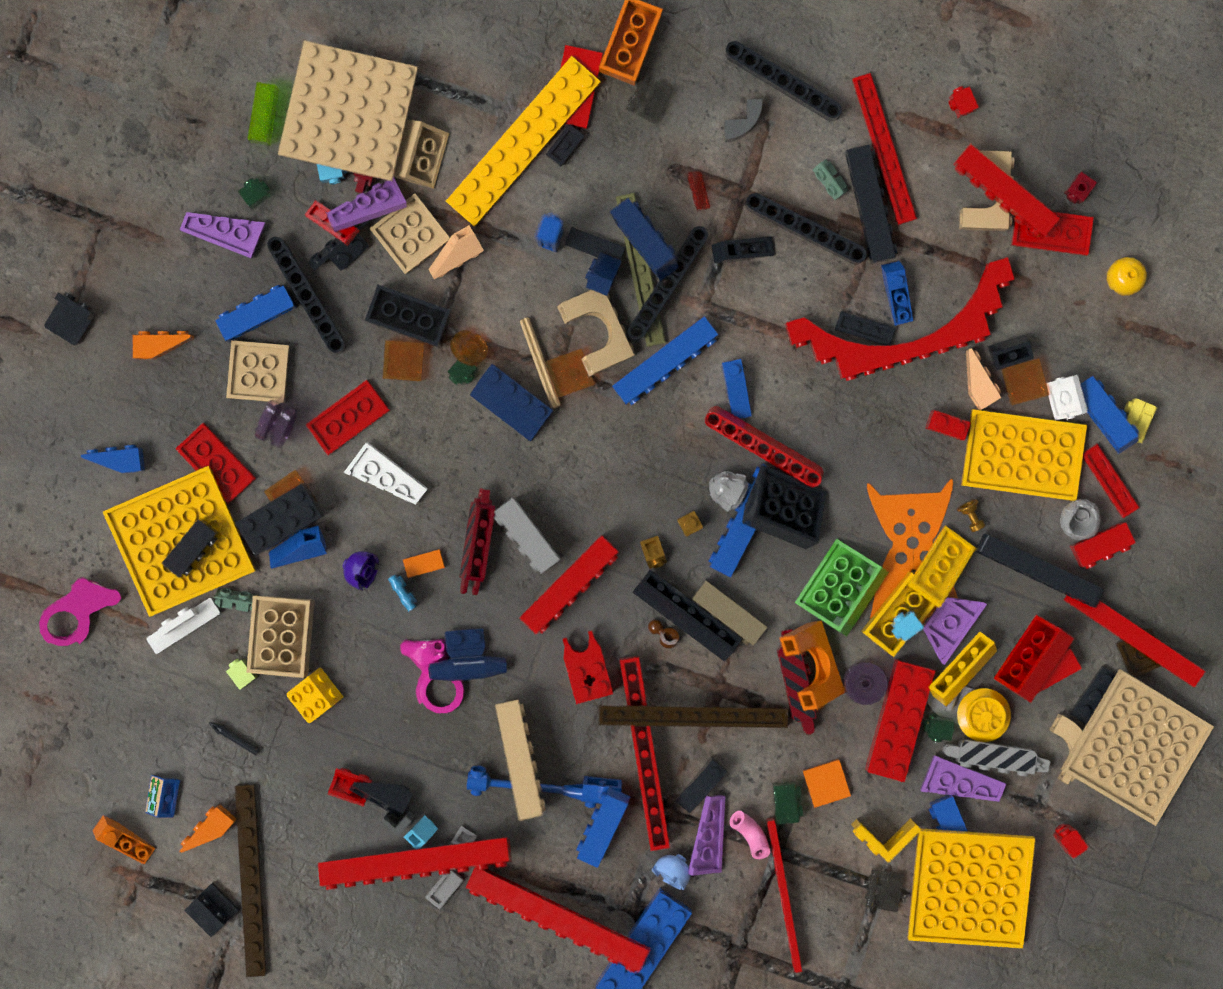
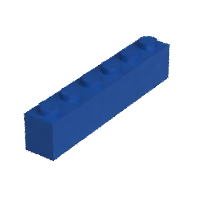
M704 316L612 386L625 405L628 403L633 405L640 399L639 395L644 391L646 394L655 388L654 384L657 381L661 380L663 382L671 376L670 371L674 368L678 371L686 365V359L690 356L694 359L702 353L700 351L705 345L710 347L717 341L715 339L718 336L717 332Z
M758 466L752 475L755 479L752 485H748L743 502L735 509L737 511L735 518L731 517L726 525V528H728L726 535L722 534L717 543L720 546L717 553L713 551L708 560L711 563V568L729 577L732 576L756 530L742 524L745 504L760 470Z

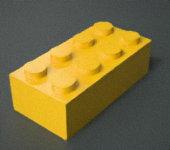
M909 571L861 630L863 634L893 657L906 642L901 638L898 640L891 630L894 629L891 625L894 622L893 619L901 613L905 615L911 611L921 623L935 606L908 586L914 575Z

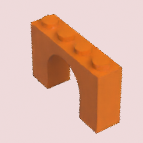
M822 620L808 622L780 637L785 656L801 654L807 650L815 661L816 675L813 683L798 692L803 711L819 709L845 693Z

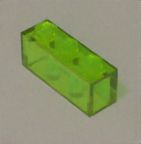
M256 83L247 138L251 143L270 146L279 95V88L276 85Z

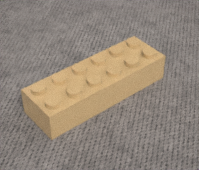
M518 700L497 704L495 706L519 820L543 816L542 811H546L544 800H539L538 792H542L539 780H535L534 773H538L535 761H531L530 754H534L531 742H527L526 736L530 734L527 723H523L522 717L526 716L524 706L519 704Z

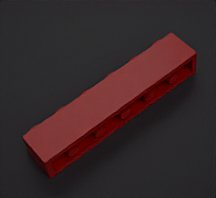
M972 144L953 163L957 173L961 176L966 175L974 187H980L984 190V195L988 199L996 200L1004 212H1010L1015 216L1014 220L1022 226H1027L1030 229V234L1034 237L1042 239L1059 221L1060 218Z

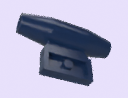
M483 628L445 631L446 652L450 659L428 664L429 679L463 681L484 679L507 672L505 658L482 656L485 649Z

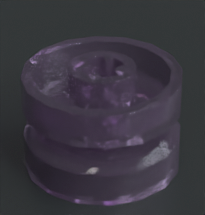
M270 400L260 417L255 438L265 442L271 437V445L281 449L292 431L297 410L289 406L282 410L280 402Z
M855 663L845 671L842 678L845 695L851 701L862 705H872L880 701L887 690V678L884 671L872 663ZM864 680L868 681V685L863 687L862 682Z

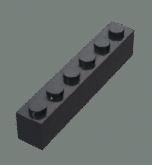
M869 145L848 149L845 151V157L870 263L875 264L895 258V254H897L896 243H892L891 240L893 230L886 218L889 216L887 206L883 205L882 201L884 191L882 186L879 187L877 180L880 179L878 168L874 167V150L870 149Z
M652 570L646 573L632 592L724 662L735 651L742 640L741 637Z

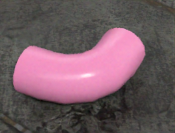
M736 811L730 818V826L741 833L746 839L753 858L764 859L770 855V848L761 827L749 815L742 811Z

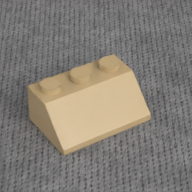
M406 120L394 177L434 189L449 133L421 121Z

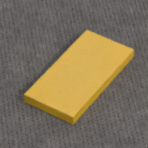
M945 525L908 583V586L938 608L941 607L976 547Z

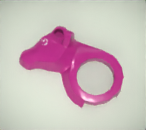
M80 577L71 585V591L67 595L49 605L42 612L39 621L40 633L49 644L69 646L78 642L80 645L89 633V615L106 606L116 605L120 601L121 596L116 589L106 588L98 582ZM57 612H70L78 620L77 629L72 634L64 637L51 633L47 627L50 617Z
M443 639L404 640L400 644L401 653L409 657L422 671L416 687V697L419 704L423 703L427 709L435 713L453 712L460 706L464 698L465 689L463 681H452L456 688V697L449 705L437 706L427 696V686L431 681L429 679L428 664L449 659L445 641Z

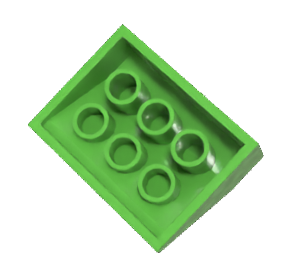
M836 539L795 603L847 637L889 572Z

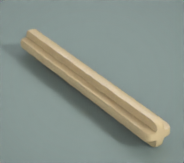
M524 318L520 320V324L550 407L552 409L558 408L561 404L529 318Z

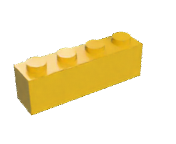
M979 632L929 686L932 696L947 707L997 652L995 642L982 632Z

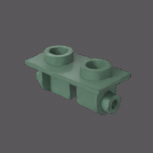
M824 160L813 169L817 179L822 182L827 193L834 200L848 191V185H846L841 176L833 177L837 171L830 161Z
M218 588L214 596L215 605L232 609L233 603H236L235 610L249 612V610L252 611L253 596H256V594H251L248 591H233L230 588Z

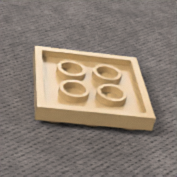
M413 194L406 200V208L389 213L370 228L405 275L440 249L450 239L416 194Z
M231 340L226 398L285 403L290 346Z

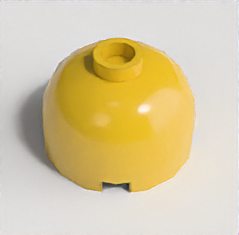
M1131 257L1116 260L1107 271L1109 287L1121 296H1129L1139 292L1147 280L1145 266L1139 260Z

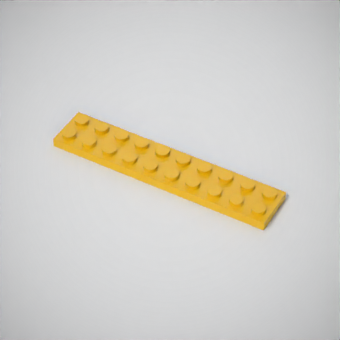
M571 56L449 196L446 202L475 227L586 98L597 88L601 81Z

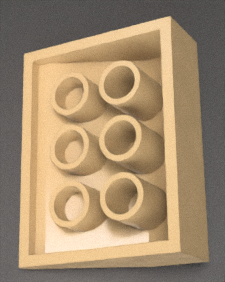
M253 596L246 673L299 678L308 676L315 600Z

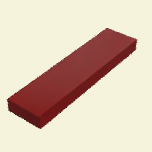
M1095 444L1084 451L1083 460L1120 516L1125 518L1139 509L1138 504L1099 445Z

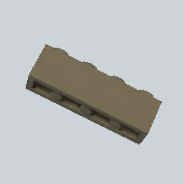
M706 580L692 597L694 603L702 609L705 608L710 612V615L718 621H722L731 631L739 634L742 638L741 641L747 646L749 643L754 646L767 629V626Z

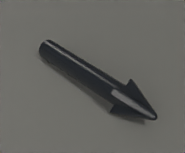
M209 722L218 735L225 736L255 756L260 749L226 729L225 725Z

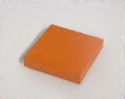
M839 759L802 770L814 808L851 796Z

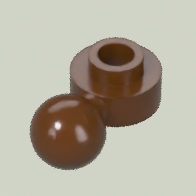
M653 619L649 622V631L652 634L660 635L659 641L663 647L670 649L678 644L679 634L675 629H664L663 623L658 619Z

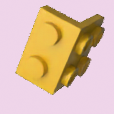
M321 667L287 693L289 700L308 723L313 722L343 698V695Z

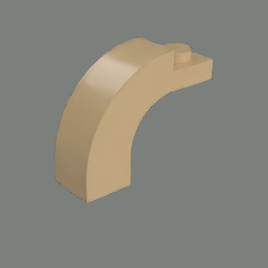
M1059 713L1049 729L1066 741L1069 754L1082 734V730L1078 725ZM1063 770L1058 776V779L1066 784L1075 779Z

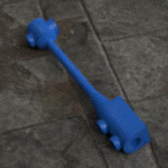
M472 766L471 771L468 772L467 790H471L472 795L480 796L482 791L486 792L490 786L513 789L512 782L509 780L491 779L489 773L486 772V768L483 766ZM584 776L583 784L564 786L540 784L542 792L563 794L564 796L585 802V806L588 808H594L596 803L600 804L598 802L602 793H607L609 787L621 792L622 780Z

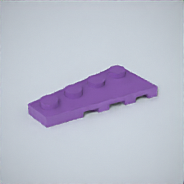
M394 177L392 181L387 180L382 184L378 183L372 186L373 189L364 194L362 192L357 195L355 200L347 201L328 212L327 216L334 232L406 208V201Z
M186 212L180 231L252 259L266 223Z
M934 755L920 791L999 802L1006 783Z

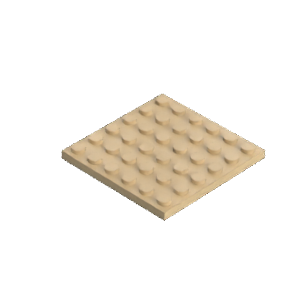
M304 41L278 155L392 181L418 67Z
M1119 669L1061 770L1156 826L1214 726Z

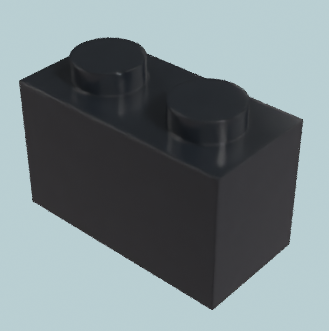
M1025 335L988 346L992 364L996 370L1034 359L1030 341Z

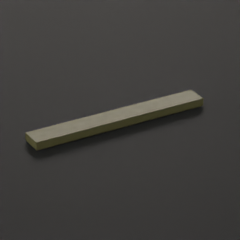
M635 193L617 196V206L627 198L632 203L636 201ZM624 235L640 311L652 293L654 284L650 267ZM654 296L652 298V301L655 304H658L656 296ZM643 312L642 318L649 321L652 319V314L650 312ZM660 313L645 335L647 347L666 343Z

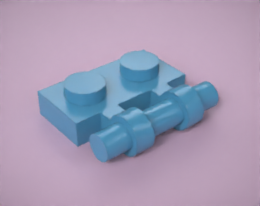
M397 575L388 578L392 589L396 591L401 599V603L403 606L405 605L408 612L417 607L415 605L417 602L416 598L411 592L408 594L405 589L407 585L404 579Z

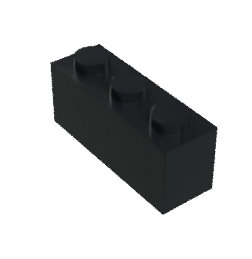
M202 518L197 519L161 564L178 578L187 577L194 569L192 567L196 560L199 562L205 556L204 550L208 545L212 547L218 540L216 536L219 532Z

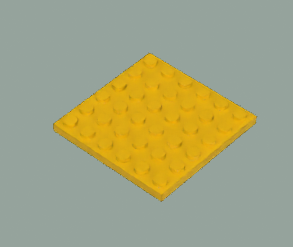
M210 466L103 511L149 617L256 571ZM202 518L219 532L216 536L218 540L212 547L208 545L204 550L205 556L199 562L197 560L192 565L194 569L187 577L178 578L161 563L197 519Z
M920 828L921 831L917 836L908 940L1023 948L1035 845L1034 836Z

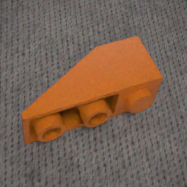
M140 331L138 335H133V358L157 359L193 340L194 336L189 335L188 331H177V335H169V331H158V335H150L148 331Z
M220 804L216 808L212 806L205 814L207 819L204 822L199 821L193 828L195 833L191 837L187 836L182 841L181 845L183 847L180 849V852L183 853L222 837L237 818Z
M105 815L102 816L92 830L97 841L142 864L146 863L155 850L146 841Z

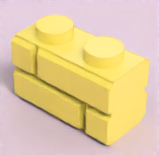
M1135 398L1127 402L1124 411L1128 417L1127 421L1129 424H1134L1139 431L1137 443H1142L1157 407Z

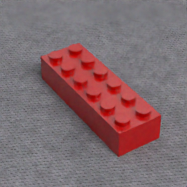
M601 535L521 615L520 619L535 634L538 632L542 634L550 626L548 622L552 618L556 620L564 612L562 608L566 604L570 606L578 598L576 594L579 591L583 593L591 585L589 581L593 577L597 579L605 571L603 567L607 563L611 565L618 558L616 555L618 550Z
M895 659L865 770L868 773L905 782L929 696V686L932 684L935 670Z

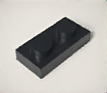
M569 124L546 153V156L562 167L582 141L584 135Z

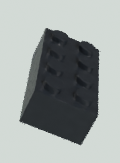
M377 284L365 321L439 348L452 311Z
M301 483L237 521L236 525L253 554L257 556L325 515L306 483Z

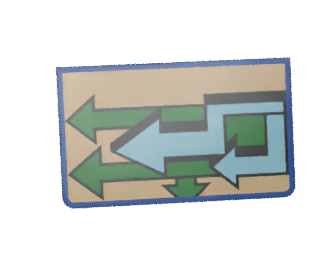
M151 775L145 812L157 818H174L180 780Z

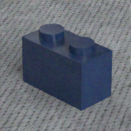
M601 252L598 259H593L587 271L585 279L588 281L585 288L607 296L622 261Z

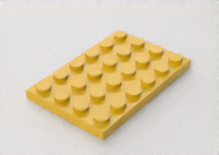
M971 410V423L968 432L961 486L1070 501L1077 500L1087 425Z

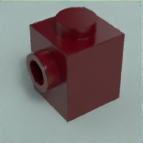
M1080 172L1075 176L1064 194L1067 195V199L1072 203L1080 204L1086 199L1097 182L1083 172Z

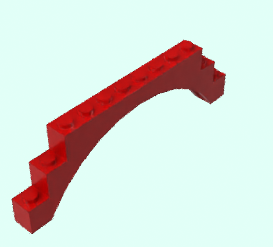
M1008 257L988 263L977 289L965 307L949 323L932 334L913 342L892 346H868L848 342L826 333L805 317L786 322L785 327L791 346L796 345V348L808 345L807 341H810L815 362L821 361V365L832 362L834 357L840 379L846 378V381L856 379L857 374L864 373L867 376L876 373L875 369L882 367L883 370L894 368V363L901 362V365L913 362L912 358L918 356L921 360L931 357L930 353L938 351V354L948 352L949 347L955 345L958 349L968 346L967 342L972 340L975 343L985 341L986 336L991 334L984 313L987 316L998 313L997 309L1002 308V303L997 285L999 288L1009 286L1010 281L1014 280Z

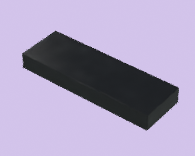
M571 227L565 246L596 258L602 252L621 260L625 250L623 246Z
M840 311L835 326L837 331L884 346L891 345L896 329Z

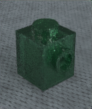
M251 178L243 184L244 187L238 191L251 209L270 197L268 193L270 188L264 180L260 182L257 178Z
M462 355L447 371L450 374L448 378L455 385H458V383L462 386L465 383L468 385L475 378L473 374L478 368Z
M930 715L929 720L925 721L924 731L927 732L928 738H931L932 741H952L955 722L953 718Z

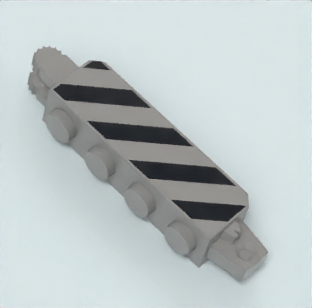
M966 738L959 740L958 745L944 744L942 748L946 756L956 758L955 760L963 767L971 768L972 765H978L979 769L988 771L991 768H997L998 772L1007 774L1010 771H1016L1017 775L1028 777L1029 774H1035V772L1049 771L1050 761L1038 757L1035 751L1029 748L980 742Z

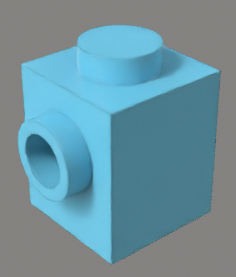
M317 164L319 178L322 183L329 182L330 185L341 183V180L345 179L344 173H347V171Z
M911 611L905 615L903 613L897 615L891 624L894 628L891 630L898 640L901 638L903 641L908 640L924 628Z
M424 815L404 838L418 850L438 828Z

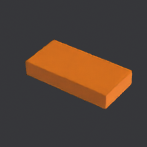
M440 549L403 559L408 578L445 568Z

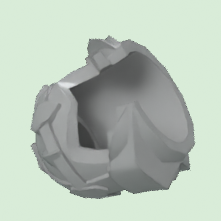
M723 471L710 479V496L726 512L731 509H737L742 502L749 485L746 481V475Z

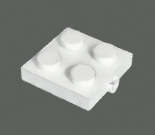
M1078 375L1068 378H1057L1056 381L1045 384L1055 421L1064 418L1067 420L1072 419L1076 415L1088 412Z

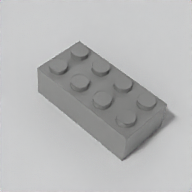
M515 498L510 499L495 511V520L500 526L505 525L508 529L506 534L512 542L516 540L520 545L518 547L520 553L524 557L528 556L532 562L529 564L535 572L539 571L542 574L561 559Z

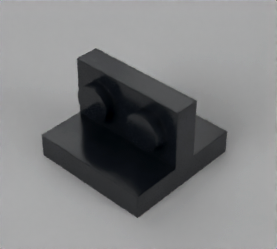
M212 882L184 911L212 937L239 908Z

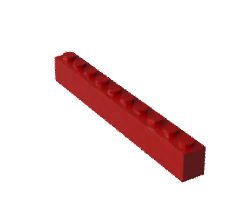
M639 655L620 658L627 706H647ZM631 726L651 851L667 849L670 846L650 726Z
M500 838L318 863L319 883L321 887H326V890L338 889V885H345V888L356 887V883L361 882L364 885L375 884L376 880H382V883L393 882L394 878L401 877V880L413 879V875H420V878L431 877V873L439 872V875L451 874L450 870H458V873L469 872V868L477 867V870L488 869V865L495 864L496 868L506 867L507 863L512 862L510 839Z
M475 867L465 887L474 896L480 897L482 895L487 898V902L493 905L498 903L504 906L503 909L509 913H519L522 919L528 922L533 920L539 923L538 926L544 930L551 929L556 931L555 935L566 939V937L572 939V943L579 947L586 946L590 948V952L595 955L601 956L603 954L608 957V961L614 964L621 963L625 965V969L630 972L636 973V971L640 972L651 950V948L488 869L477 870V867Z

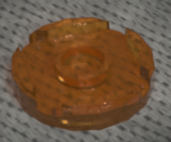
M459 331L450 342L453 355L463 364L470 366L479 365L487 356L488 347L486 342L480 335L471 333L472 331Z

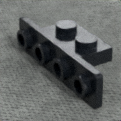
M371 220L353 226L360 231ZM357 233L348 246L335 238L334 240H329L325 244L324 249L315 253L310 258L308 264L315 271L329 258L342 271L367 249L369 244L359 233Z

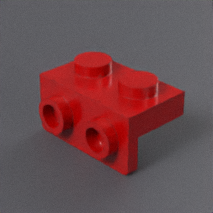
M336 768L328 795L364 807L366 799L351 792L349 788L354 782L372 783V780L366 775L359 774L358 776L352 774L348 769Z

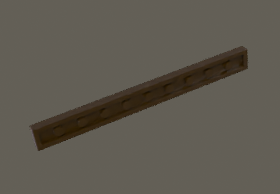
M598 705V725L788 728V709Z
M255 784L236 785L235 799L246 977L266 976Z

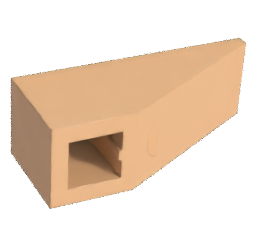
M469 225L451 236L430 266L429 271L433 279L443 277L448 271L460 267L465 261L477 257L484 251Z
M971 348L966 350L968 394L977 409L982 410L1001 398L999 395L1001 390L996 383L993 384L990 380L991 374L989 370L979 362L981 357L976 350L973 351Z

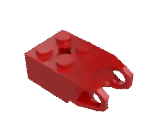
M592 630L588 631L589 645L584 651H575L569 644L567 637L562 638L565 647L563 658L576 704L613 694L602 649L594 638ZM587 675L595 678L593 684L585 682Z

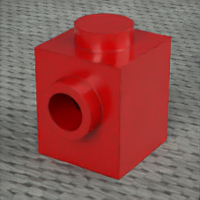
M963 86L954 89L953 94L949 97L950 109L955 111L957 118L975 112L979 108L970 86L965 89Z

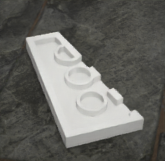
M369 442L365 443L344 471L348 475L393 493V495L415 505L428 490L426 486Z

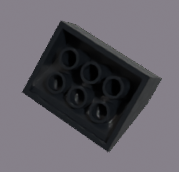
M762 465L745 504L742 524L803 549H808L819 544L826 491L817 487H810L796 478Z

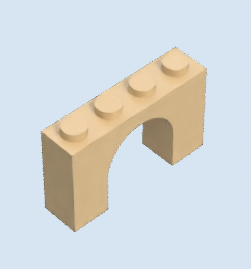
M980 151L1014 180L1013 176H1011V169L1014 168V157H1011L1012 152ZM997 201L989 208H962L960 210L959 229L1006 231L1012 225V215L1004 212L999 207L1000 204Z
M593 290L562 302L557 306L565 324L590 315L598 317L607 326L609 337L605 347L581 359L589 376L634 356L633 345L631 342H628L625 336V328L617 319L618 313L610 304L609 293L605 296Z

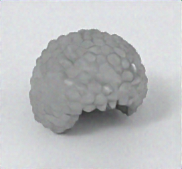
M1079 499L1068 503L1063 508L1060 516L1062 530L1066 535L1075 540H1084L1095 536L1101 522L1098 507L1087 499Z

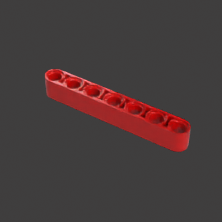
M713 406L707 412L705 423L711 429L810 487H816L821 483L824 471L818 464L721 407ZM711 414L717 415L719 420L712 419ZM732 424L735 426L736 429L731 430L727 427V425ZM744 434L751 435L752 439H746ZM760 444H766L769 449H763ZM781 453L785 458L780 459L776 454ZM798 463L802 466V468L797 469L793 466V464ZM810 473L817 474L818 478H812Z

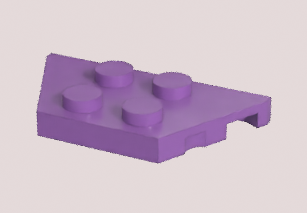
M947 597L941 607H936L923 626V630L942 664H946L987 605L986 603Z

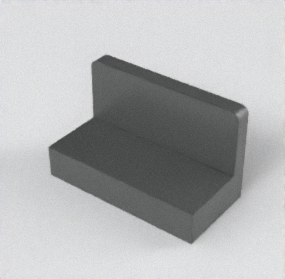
M408 811L402 820L398 822L387 813L381 822L399 836L415 815Z

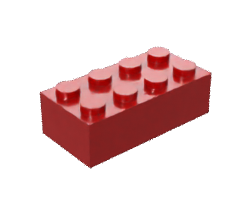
M1036 615L993 679L1031 703L1074 638Z

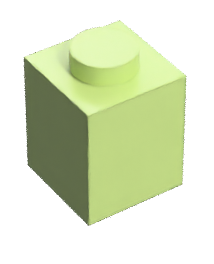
M238 658L229 664L230 669L226 671L239 690L258 677L255 673H246L247 661L245 658L240 661Z

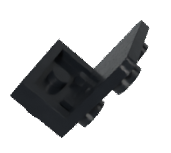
M58 292L54 298L58 303L46 320L44 327L70 344L78 345L96 314L91 311L92 307L84 302L79 304L74 301L76 297L67 292L64 294Z

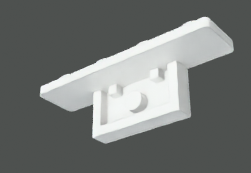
M208 598L194 608L188 609L186 607L177 613L179 616L172 620L170 617L161 623L162 627L147 637V641L153 651L158 654L215 618L221 612L213 599Z

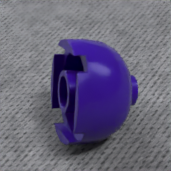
M359 551L350 555L343 562V574L346 582L363 591V587L368 588L374 581L378 571L374 570L375 563L379 565L378 557L366 551Z

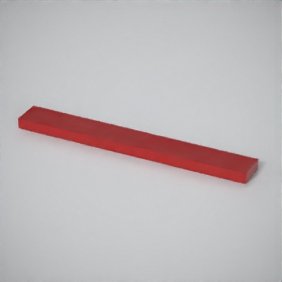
M868 73L852 78L897 225L914 221L917 217L872 75Z
M1067 595L1063 599V601L1193 688L1205 673L1203 669L1101 601L1097 608H1093Z
M772 817L767 818L766 822L794 972L798 973L802 972L777 829L775 819Z

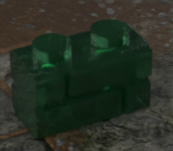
M794 781L773 783L776 823L800 822V817H803L802 805H798V798H801L800 786H796Z

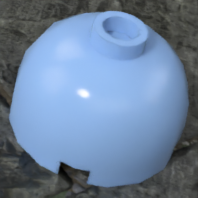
M679 854L676 856H662L652 868V872L657 877L661 874L665 883L678 890H681V888L685 890L691 877L688 874L689 866L685 863L687 861L686 858Z

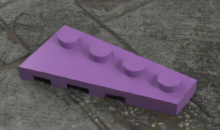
M712 795L705 798L689 866V875L722 872L725 796Z

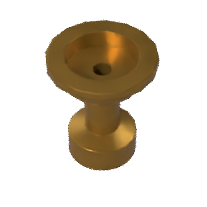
M977 499L968 501L957 508L958 512L964 515L968 514L972 523L969 526L971 532H976L986 526L983 520H978L975 513L978 504Z

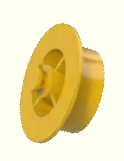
M980 688L969 692L963 697L958 706L957 720L961 730L969 738L975 741L989 742L1005 733L1010 724L1011 711L1007 700L1000 693L992 689Z

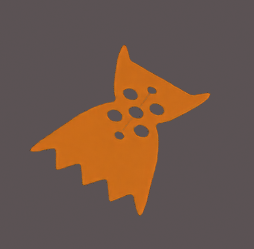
M952 479L948 481L940 493L882 496L867 483V491L872 506L886 535L893 542V546L889 550L882 566L889 573L875 593L870 619L908 571L911 572L918 569L922 562L920 554L923 551H929L932 541L940 529L949 504L953 487ZM909 509H914L915 514L913 516L908 515ZM921 522L930 524V531L923 534L919 531L918 527ZM902 523L905 525L906 530L902 535H897L894 532L895 524ZM910 537H915L919 541V545L915 549L907 546V540ZM904 552L907 555V561L904 564L896 562L895 556L897 553ZM953 586L947 597L958 599ZM936 605L932 608V610L921 622L922 625L924 624L925 620L932 615V613L937 607Z

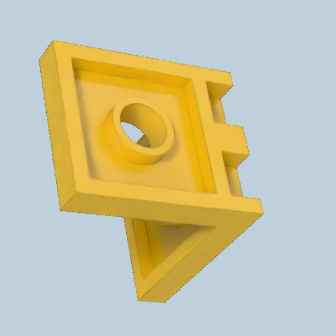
M910 818L883 845L857 819L851 824L854 828L853 833L862 842L866 840L868 848L876 856L880 854L888 863L921 831L918 825Z

